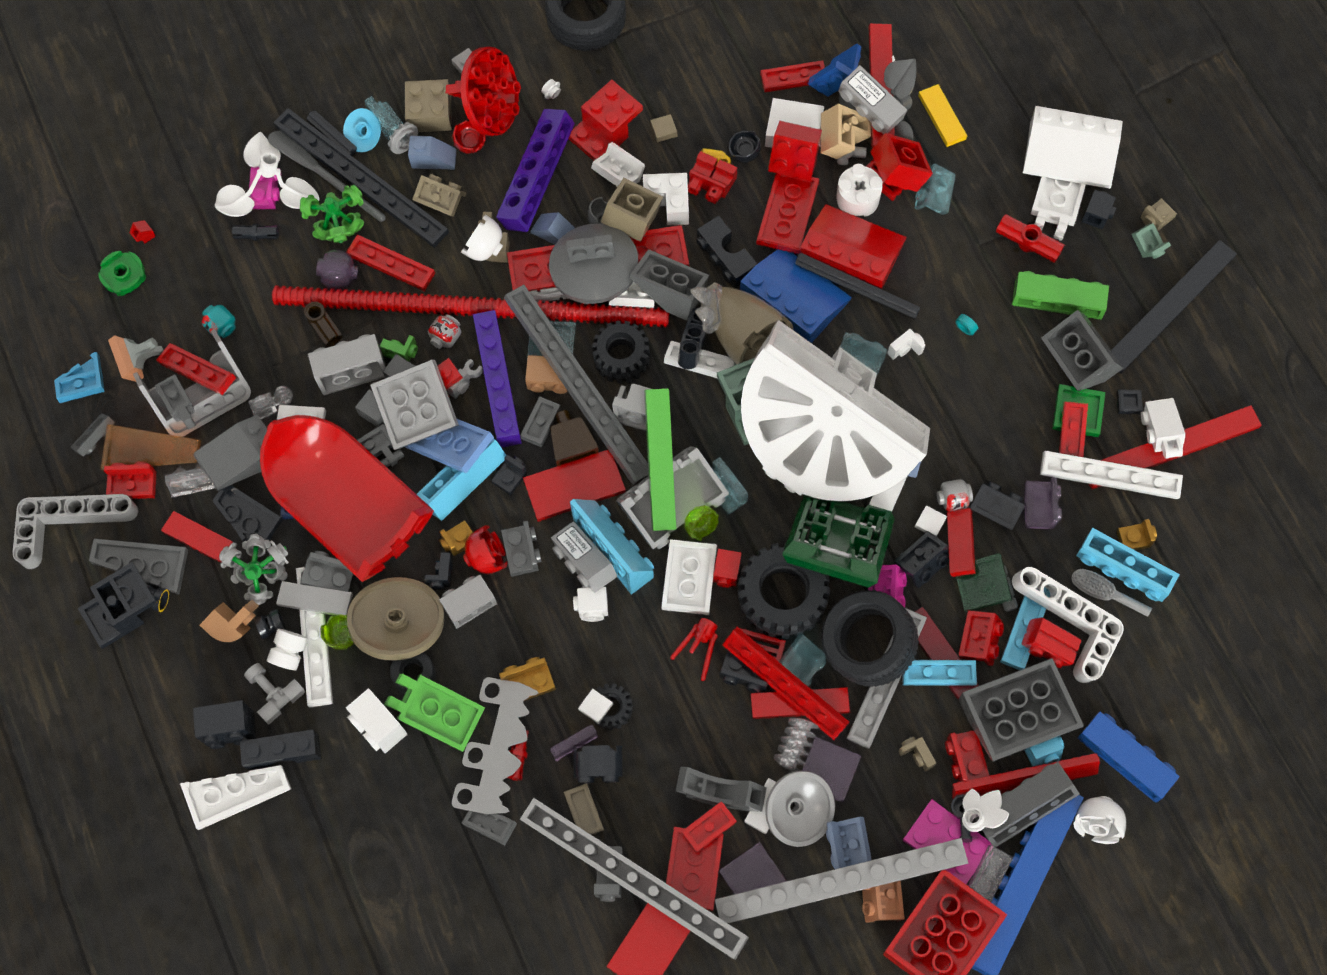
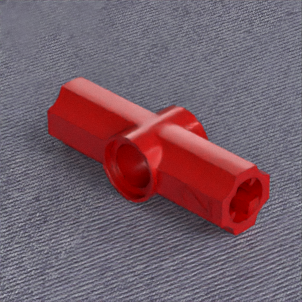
M1007 214L1003 216L996 229L998 234L1018 243L1021 250L1035 252L1054 263L1065 246L1059 241L1043 234L1037 225H1026Z

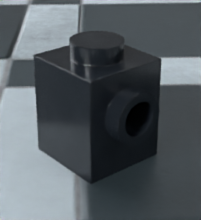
M1095 190L1082 222L1103 230L1107 219L1112 220L1117 208L1113 206L1116 197L1111 196L1107 192Z

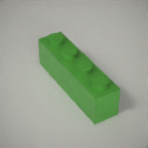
M1031 271L1019 272L1015 280L1012 305L1070 315L1079 310L1088 318L1102 319L1107 309L1109 286L1102 285L1100 282H1082L1075 278L1064 279L1058 278L1055 275L1045 276Z

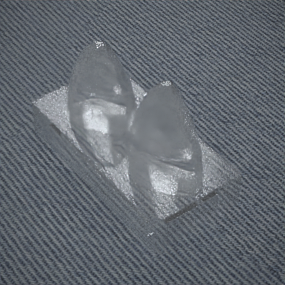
M715 282L707 288L694 287L690 290L692 295L701 303V307L695 313L703 322V332L709 334L716 331L723 324L721 313L722 286Z
M199 463L193 470L187 471L179 467L173 474L165 475V483L172 497L215 488Z

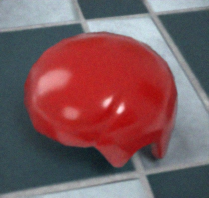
M465 120L455 125L452 138L454 145L460 152L472 154L482 149L485 144L486 135L478 132L470 121Z

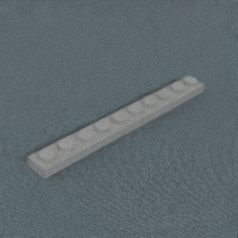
M962 838L715 899L719 918L726 923H732L968 864Z

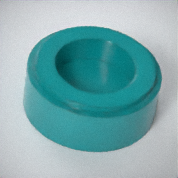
M961 314L955 321L957 327L967 335H973L978 330V325L974 320L965 314Z

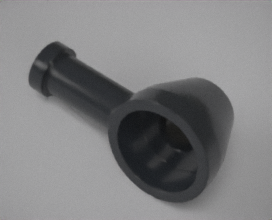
M961 794L952 800L951 809L953 814L960 819V838H962L963 843L972 842L971 831L967 830L962 822L963 813L960 811L964 808L962 803L966 794Z

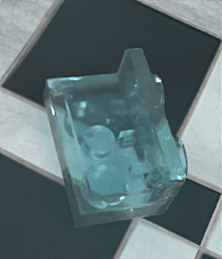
M933 164L930 166L933 173L932 176L915 195V208L919 210L926 206L944 215L949 212L956 174L937 164Z
M845 332L840 345L843 350L878 375L887 353V349L880 343L869 342L856 333L850 334Z
M799 634L779 662L804 684L809 686L815 672L822 669L825 665L826 656L823 650L817 648L807 637Z

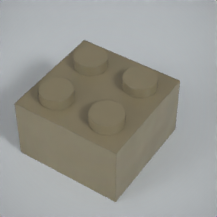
M448 79L405 82V121L414 124L418 132L452 130L451 95L445 93L446 85H449Z
M623 177L606 205L601 223L619 229L641 242L658 213L663 196Z

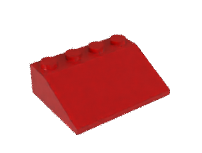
M825 204L810 227L800 247V253L882 289L907 237Z
M946 869L941 870L883 955L910 975H967L1007 914Z

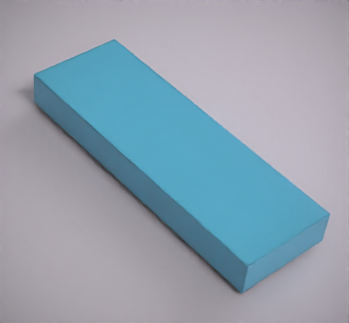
M914 660L912 665L908 667L909 669L902 675L903 685H977L976 660Z

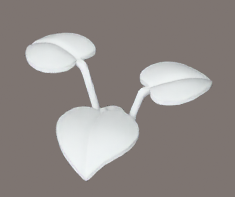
M259 132L248 142L243 155L245 162L249 166L259 167L248 192L245 193L239 186L227 185L218 192L215 207L218 211L228 216L239 217L250 213L254 208V201L249 196L252 194L261 175L266 178L274 175L277 176L279 185L283 188L280 191V199L288 207L300 209V199L302 197L307 198L308 195H313L318 201L320 198L315 189L300 178L290 177L286 180L285 184L283 183L280 175L281 170L277 168L281 158L280 151L268 142V139L262 132Z

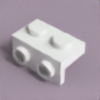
M611 142L608 144L606 153L593 161L591 169L618 187L623 177L636 184L640 182L645 164Z

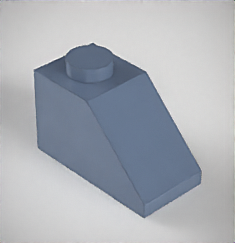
M410 136L408 157L412 168L455 170L456 148L434 137Z

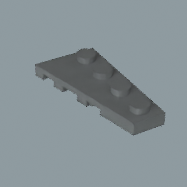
M94 539L89 561L94 565L114 572L133 562L146 583L167 589L179 595L188 549L178 546Z

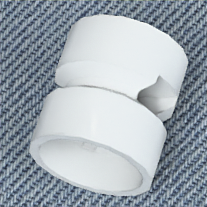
M278 629L273 641L276 647L271 648L267 662L296 671L301 659L298 652L304 650L307 637L291 631Z

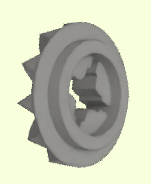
M406 122L404 125L400 124L398 129H394V133L389 136L391 139L388 142L390 150L395 154H401L409 150L410 136H418L417 127Z

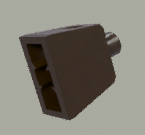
M567 410L556 414L558 424L550 428L557 466L599 453L597 443L581 417L571 420Z

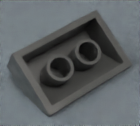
M1079 310L1075 311L1041 337L1077 391L1104 383L1123 369L1091 321Z

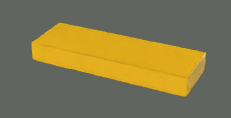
M937 84L919 91L918 96L946 147L966 140L967 134L940 86Z

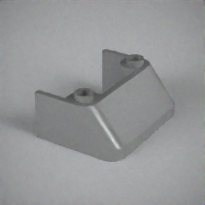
M215 329L211 330V333L221 350L212 355L210 363L233 373L236 379L223 395L198 383L185 389L195 410V413L191 414L196 424L193 428L188 430L182 420L176 422L169 413L156 387L148 390L137 372L133 374L143 395L167 432L173 437L185 436L240 405L250 397L251 390Z

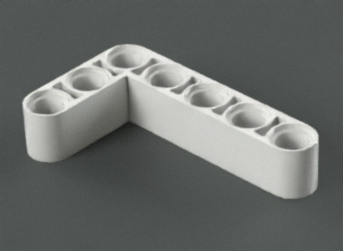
M1027 567L1017 572L1012 578V585L1015 590L1090 635L1074 666L1073 675L1075 679L1081 683H1088L1100 678L1123 634L1122 622L1035 568ZM1023 575L1029 578V585L1023 581ZM1044 587L1049 590L1050 598L1044 594ZM1065 600L1070 603V610L1065 607ZM1085 612L1090 615L1091 622L1086 620ZM1106 625L1111 628V635L1107 633ZM1096 645L1100 647L1101 655L1097 654L1095 650ZM1085 666L1090 668L1091 676L1086 674Z

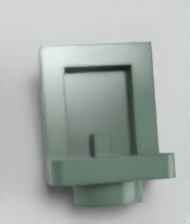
M1150 223L1131 234L1143 258H1158L1166 253L1165 249L1171 246L1169 242L1162 241L1154 223Z

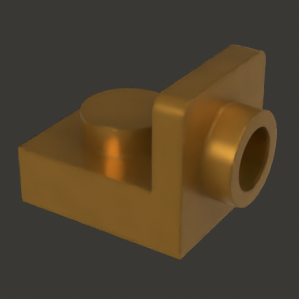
M1149 519L1144 520L1141 524L1118 528L1116 531L1119 542L1133 550L1150 548L1157 538L1154 525H1151Z
M464 520L446 532L444 529L440 530L442 538L439 542L446 552L450 550L456 556L465 550V542L472 533V530Z

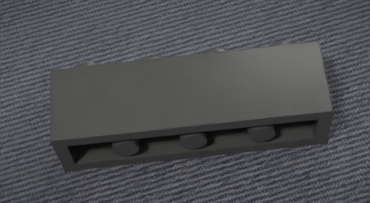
M1059 762L1047 765L1039 774L1025 779L1020 786L1001 795L1002 806L1000 809L1009 813L1008 819L999 827H984L982 831L995 848L1080 794Z

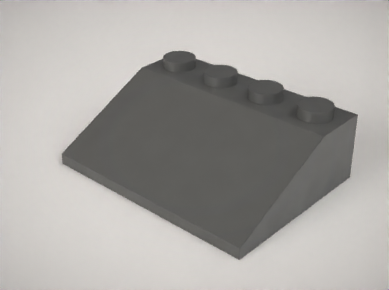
M1053 658L965 691L959 697L968 722L992 762L1084 726Z

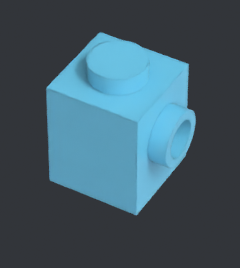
M1058 736L1027 748L1024 751L1032 766L1060 761L1064 743L1062 738Z

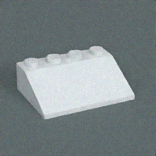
M1035 106L1030 122L1023 173L1110 189L1123 121Z

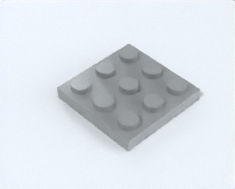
M430 360L371 384L394 450L459 425L435 360Z

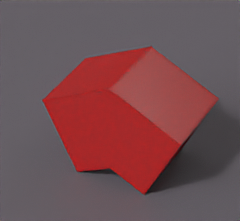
M145 220L133 222L129 233L136 242L143 241L145 244L156 237Z

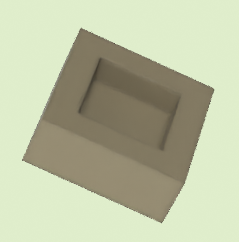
M671 114L650 120V125L657 142L678 137Z

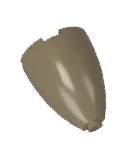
M722 286L715 287L708 293L707 307L712 327L722 347L736 365L756 357L759 349L770 335L772 328L778 320L793 330L792 323L782 313L755 295Z

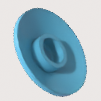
M360 108L351 112L346 118L343 134L357 147V152H367L378 143L381 125L375 113L371 110Z

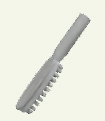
M1078 569L1072 574L1073 584L1092 597L1105 601L1114 599L1147 617L1152 610L1151 607L1117 591L1113 583L1096 572Z

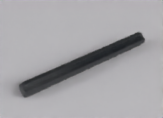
M800 253L795 261V264L803 269L915 319L920 311V307L803 253Z

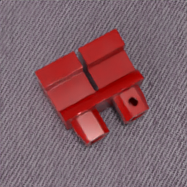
M700 151L693 169L689 172L688 192L698 195L702 188L707 191L706 199L716 204L721 197H726L737 179V167L722 160L718 162L717 158Z

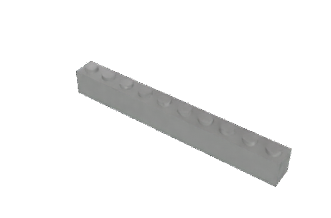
M535 798L532 799L520 820L731 958L736 960L748 940V936Z

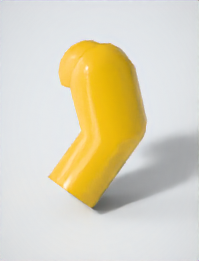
M702 148L701 152L717 158L718 162L722 160L731 164L730 157L723 151Z

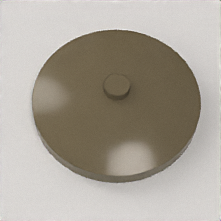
M402 577L379 580L362 589L352 600L347 613L348 631L354 644L361 651L372 657L383 660L412 658L429 649L439 638L444 626L443 605L436 592L420 581Z

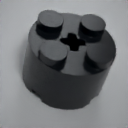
M610 745L582 746V751L580 752L579 748L573 747V777L577 778V782L582 784L595 783L594 778H602L604 783L619 782V777H623L622 746H616V751H613Z

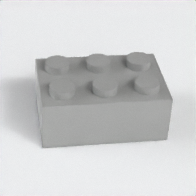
M375 334L362 335L356 340L349 342L341 341L335 346L318 348L308 353L314 378L323 396L385 378L383 370L386 368V364Z

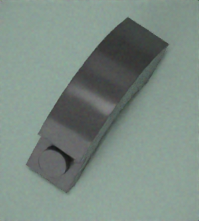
M680 767L676 791L687 795L686 798L714 806L722 801L726 808L762 812L767 787L752 781L718 778L689 767Z

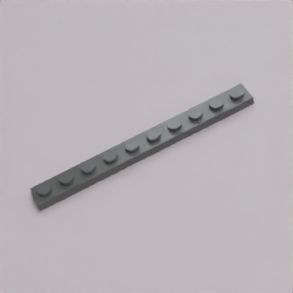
M525 285L507 293L504 300L632 485L649 475L647 461Z

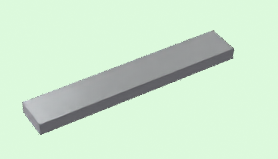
M905 608L916 624L919 637L927 617ZM892 636V638H891V640H890V642H889V645H888V647H887L885 653L889 650V648H890V646H891V644H892L893 636ZM896 678L895 681H891L889 684L869 687L847 737L848 740L865 748H870L900 678Z

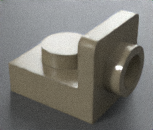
M1161 198L1154 205H1148L1140 218L1145 225L1154 223L1157 231H1159L1173 220L1177 213Z
M911 737L901 743L903 747L898 751L900 756L914 750L913 758L919 768L923 767L925 772L934 768L936 761L923 737L917 740L915 737Z

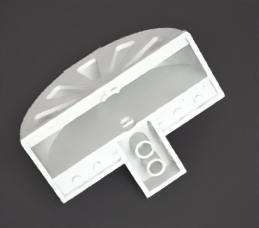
M779 320L759 349L743 387L741 399L742 422L753 452L762 463V469L765 470L767 476L774 480H779L788 491L796 492L800 496L805 494L824 500L851 501L877 495L891 488L905 478L927 455L930 428L874 388L876 372L841 347L831 358Z

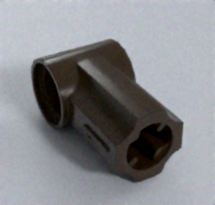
M311 302L305 307L304 314L310 326L314 328L325 346L330 347L339 343L343 335L326 313L323 305L319 302ZM321 313L319 317L312 318L313 314Z

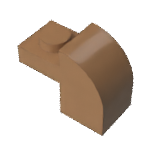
M251 600L235 614L223 602L209 614L200 626L216 640L222 642L236 641L251 629L248 624L256 616L253 612L259 605Z

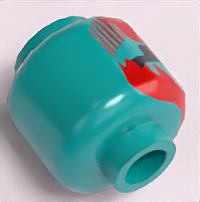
M210 305L202 313L204 316L202 326L211 335V330L215 329L219 337L226 338L236 328V318L223 305Z

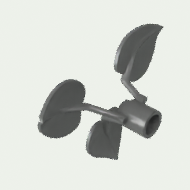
M916 59L897 60L891 62L886 67L884 82L891 89L893 97L907 110L910 109L912 106L910 94L916 80ZM839 93L840 104L853 110H856V108L850 102H846ZM900 121L894 127L895 136L913 141V130L907 122Z

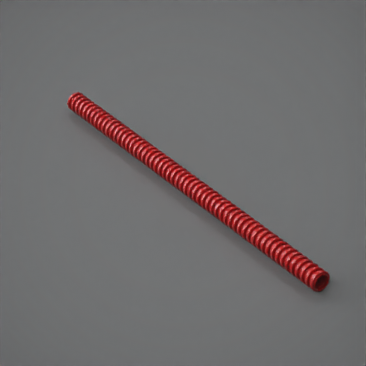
M275 285L272 291L274 305L281 303L282 306L286 304L292 306L294 304L299 307L301 304L302 307H306L311 302H319L324 308L328 306L329 308L336 306L337 309L341 307L348 309L350 307L351 310L355 308L357 310L362 308L368 310L370 308L371 311L376 309L382 311L384 309L386 312H389V310H392V312H396V310L403 312L405 310L406 313H410V311L417 313L419 311L421 314L424 312L427 314L431 312L438 314L440 312L441 315L445 313L451 315L454 313L455 316H458V314H461V316H465V314L472 316L473 314L495 310L497 318H500V316H503V318L510 316V319L516 317L507 302L501 300V298H497V300L491 297L489 300H487V297H483V299L476 297V299H473L472 296H469V298H466V296H462V298L455 296L453 298L452 295H448V297L441 295L439 297L437 294L434 296L431 294H427V296L420 294L418 296L417 293L413 295L406 293L404 295L402 292L399 294L397 292L392 294L386 292L383 294L382 291L378 293L372 291L370 293L367 290L363 293L362 290L357 292L351 290L349 292L348 289H344V291L337 289L335 291L332 288L328 291L327 288L323 290L316 288L314 290L313 287L309 289L303 287L301 289L296 286L294 289L293 286L288 288L282 286L280 288L278 285ZM539 300L537 302L548 320L552 319V321L559 319L562 322L565 319L566 322L570 320L576 322L579 320L580 323H583V321H587V323L593 321L596 324L598 321L601 324H604V322H614L616 324L615 321L625 324V321H628L631 326L632 323H635L637 326L639 324H643V326L649 324L650 327H653V325H657V327L664 325L666 328L669 323V313L661 309V307L647 309V307L633 308L632 306L629 308L626 306L612 307V305L605 306V304L598 306L597 303L593 306L591 304L584 305V303L577 305V302L570 304V302L563 304L562 301L559 304L556 301L552 303L546 301L543 303L542 300Z

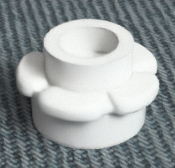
M550 79L545 83L541 92L545 95L546 99L550 97L555 99L561 92L560 82Z

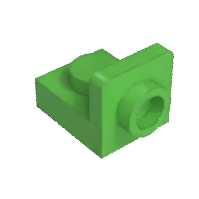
M409 335L404 346L397 340L389 341L383 338L380 349L385 357L393 359L397 354L409 362L411 358L415 357L418 346L415 338Z

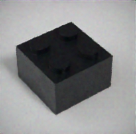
M243 700L193 708L195 737L210 747V749L224 748L225 744L229 743L240 745V741L256 739L254 710Z

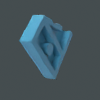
M97 352L90 355L91 359L83 365H75L68 373L62 374L54 380L56 398L59 403L105 392L100 356Z

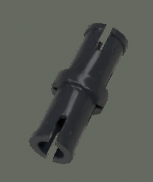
M258 223L248 226L233 225L232 234H235L233 239H252L253 241H259V239L278 240L279 227L278 225L259 226Z

